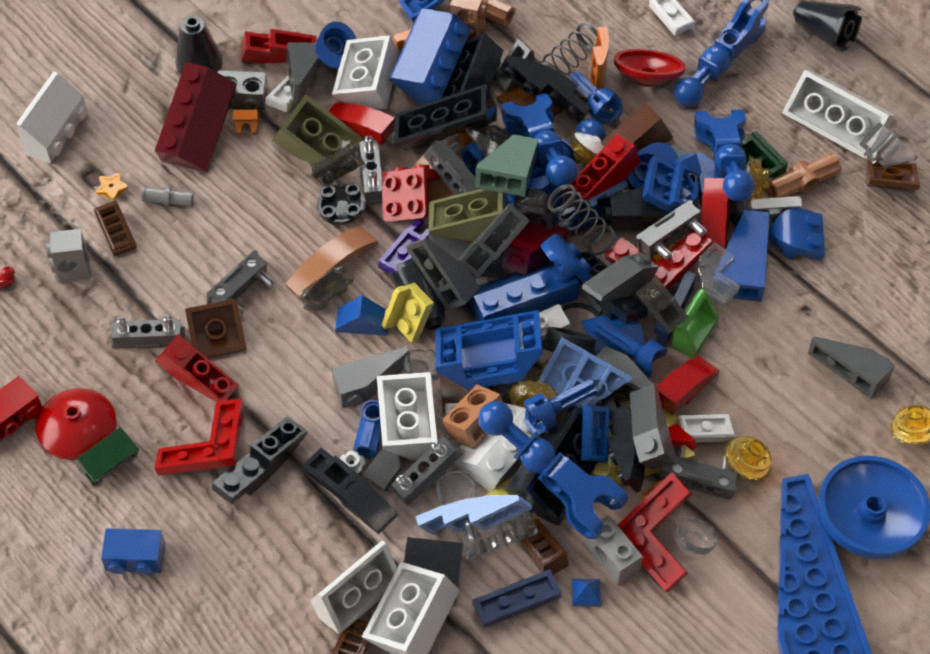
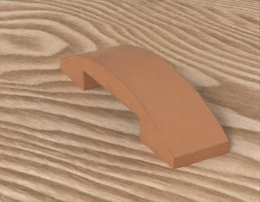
M362 226L355 227L336 236L313 253L286 282V287L302 302L322 287V280L355 255L359 258L378 244V240Z

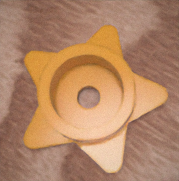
M116 173L111 177L100 176L101 185L96 190V194H103L106 198L115 200L122 194V191L128 189V186L121 182L120 173Z

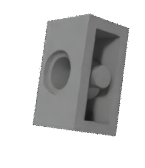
M82 230L50 232V243H46L47 257L51 258L52 273H57L59 282L90 279V260Z
M608 515L601 520L603 522V530L598 538L588 539L585 537V545L619 586L640 572L643 556Z

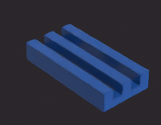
M583 406L582 461L608 462L609 443L607 439H609L610 407Z

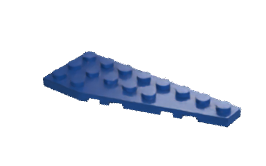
M809 474L783 478L780 502L777 645L780 654H872L832 538L825 530L819 517L818 498Z

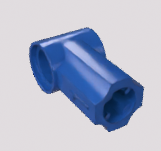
M377 400L368 401L362 406V417L353 451L366 458L377 455L382 435L379 401ZM378 416V418L371 419L369 417Z

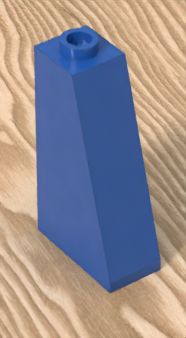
M758 210L743 211L714 274L710 296L762 302L765 288L769 212Z

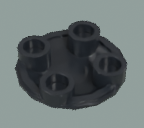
M356 183L334 186L326 185L320 191L321 195L317 201L318 214L324 221L330 224L344 225L352 223L365 210V196L361 192L360 186Z

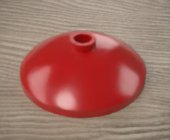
M628 49L620 51L614 56L616 68L629 79L639 82L640 85L645 87H652L653 85L665 84L676 80L684 74L686 67L685 63L679 58L655 50Z
M74 388L54 395L42 406L36 418L35 429L41 446L48 453L57 458L76 460L77 457L116 430L117 419L113 405L104 395L91 389Z

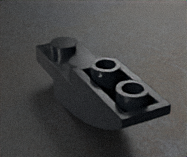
M507 56L504 59L500 69L508 79L517 82L526 94L535 97L542 93H547L553 104L560 106L569 118L579 123L590 111L591 107L574 94L578 85L568 77L532 60Z
M590 251L581 252V255L578 256L579 259L584 258L593 270L589 273L592 277L609 267ZM576 276V278H577L578 281H579V284H580L581 287H582V286H583V283H582V282L580 281V279ZM592 296L600 306V311L610 320L619 318L625 324L648 316V307L634 296L599 301Z
M610 394L602 399L603 405L601 406L610 407L609 420L612 425L609 426V429L613 436L607 439L611 448L608 454L612 462L620 468L617 475L625 487L629 485L637 493L642 488L645 465L639 463L633 440L631 408L627 403L621 406L615 396Z
M288 416L285 417L250 446V453L212 482V490L231 505L245 493L251 496L291 456L307 435V430Z
M320 448L302 465L307 474L335 495L345 508L377 534H380L398 516L397 512L361 476L336 455L334 457L331 456L323 448Z

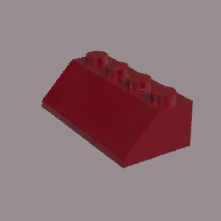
M185 62L154 150L161 162L207 173L237 87L236 82L208 67Z

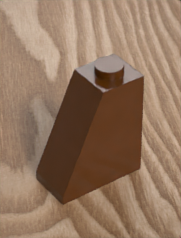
M645 103L609 134L602 143L606 146L617 134L634 144L638 152L655 142L666 143L673 136L661 117Z

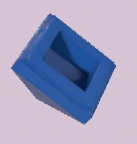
M572 579V606H601L600 579Z

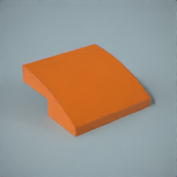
M607 26L597 28L596 46L593 47L590 80L598 90L604 87L609 47Z

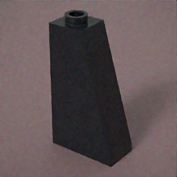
M690 175L693 182H695V175ZM644 187L610 195L607 206H603V219L607 221L608 226L614 231H644L670 212L664 211L643 200ZM697 195L693 205L701 211L699 196Z

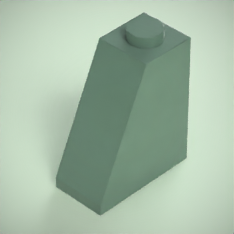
M519 135L511 136L477 164L475 188L525 197L537 159L538 139Z

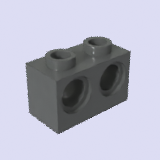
M218 70L219 74L237 83L229 109L265 110V99L268 92L266 72Z

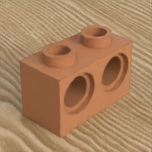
M484 0L451 1L450 13L455 14L471 27L466 41L486 32L487 21L484 18L487 13V5L484 4Z
M476 384L442 420L450 439L474 449L487 435L479 426V411L485 404L491 401L503 402L501 395Z

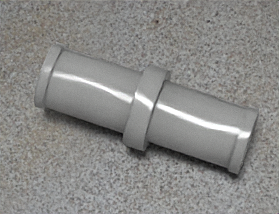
M143 186L141 200L142 202L163 203L164 206L168 207L170 204L192 207L194 192L172 190V187L168 186L165 189Z

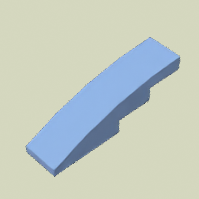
M490 495L443 505L416 516L418 526L431 534L447 527L459 533L466 529V520H468L469 524L471 523L482 531H486L531 510L532 507L529 502L518 495Z

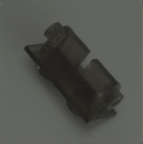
M348 144L334 153L336 157L334 161L329 156L314 164L315 167L312 168L313 173L311 175L324 187L365 164V161L357 154L359 151L355 144L351 146Z
M341 266L337 268L332 267L320 277L324 283L323 287L316 280L302 290L300 298L307 304L303 307L304 310L320 311L324 309L332 297L348 290L347 286L354 280L343 277L345 271Z

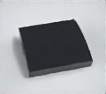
M407 537L404 563L444 574L458 588L463 543Z

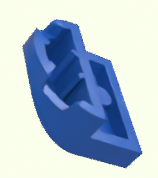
M654 155L648 163L642 199L664 211L672 212L685 202L696 199L699 190L698 182H693L689 175L691 170L683 162L674 166Z
M790 208L781 213L771 224L769 230L771 242L773 244L777 243L783 249L782 255L793 260L797 255L820 261L825 256L822 214L801 208Z
M553 234L541 244L544 253L550 261L554 262L566 281L574 275L583 284L592 278L589 272L593 269L584 258L579 259L578 256L581 255V252L573 242L568 244L559 234Z

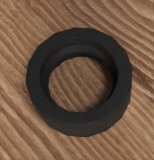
M548 327L543 344L546 350L554 352L561 337L593 354L596 344L594 337L564 328Z

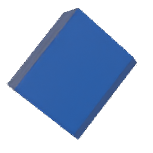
M689 152L672 163V165L677 166L680 162H683L690 168L691 171L689 173L699 176L702 173L697 153Z

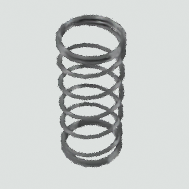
M580 24L576 31L568 35V39H563L560 42V46L554 47L552 52L546 54L543 57V61H538V63L555 69L564 75H569L571 73L569 66L578 68V59L586 60V51L592 53L582 43L589 49L595 47L593 41L587 35L580 32V28L583 26L587 27L596 37L597 30L589 24ZM576 33L578 42L570 39V36ZM583 36H585L592 43V45L587 43ZM568 40L570 50L562 46L564 41ZM570 41L581 47L585 53V58H580L573 51ZM560 48L562 57L553 54L554 50ZM561 48L569 51L577 61L576 66L571 65L566 60ZM551 55L554 65L545 61V58ZM553 55L560 58L567 65L568 73L559 69Z
M562 185L550 195L547 204L552 213L560 212L559 220L562 222L568 221V230L576 229L575 237L578 239L583 238V246L588 247L591 253L595 256L602 255L612 248L616 241V232L606 225L603 218L598 217L596 210L590 208L587 201L582 200L581 194L576 191L573 185ZM566 188H571V189H572V191H569V192H566V193L560 195V196L553 202V204H552V206H551V202H552L553 198H554L560 191H562V190H564V189H566ZM572 193L571 197L564 205L558 208H553L555 203L561 197H563L566 194ZM577 194L580 200L573 201ZM580 202L578 209L571 217L565 220L561 218V214L568 206ZM582 202L587 204L588 208L579 210ZM588 210L585 219L574 228L569 227V223L575 215ZM590 210L595 213L596 217L588 218ZM596 219L595 224L588 233L583 236H577L578 229L585 222ZM597 220H602L603 225L595 227ZM604 227L591 238L589 245L585 244L586 237L593 230ZM605 232H611V239L608 245L599 252H593L592 245L596 244Z

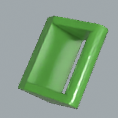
M698 290L674 327L671 348L691 358L697 356L719 319V315L705 290Z

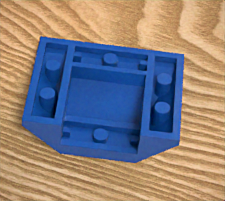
M539 310L436 328V372L467 390H472L476 384L488 388L489 386L500 384L511 385L521 381L543 353Z

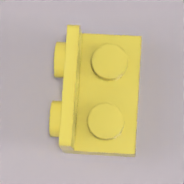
M415 282L406 286H399L392 293V299L388 309L385 311L381 326L384 329L396 326L411 343L415 342L421 336L434 302Z

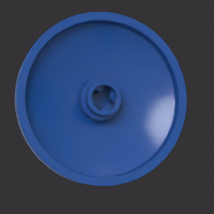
M858 456L847 459L830 470L823 480L819 491L818 513L825 530L843 548L863 557L886 559L908 552L922 539L930 521V501L922 483L907 468L887 458Z

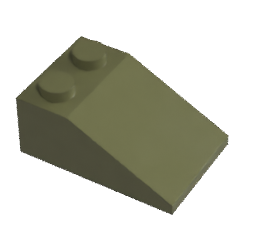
M307 95L298 103L272 139V141L291 155L337 176L342 172L360 146L359 142L364 140L358 133Z
M478 189L430 201L428 232L430 236L474 241L509 205L507 195L502 192Z

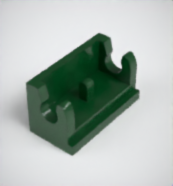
M757 131L741 141V148L746 153V166L750 160L751 176L763 190L767 189V181L786 173L788 162Z
M120 427L77 457V468L92 485H95L102 476L130 456L134 457L138 454L139 448Z

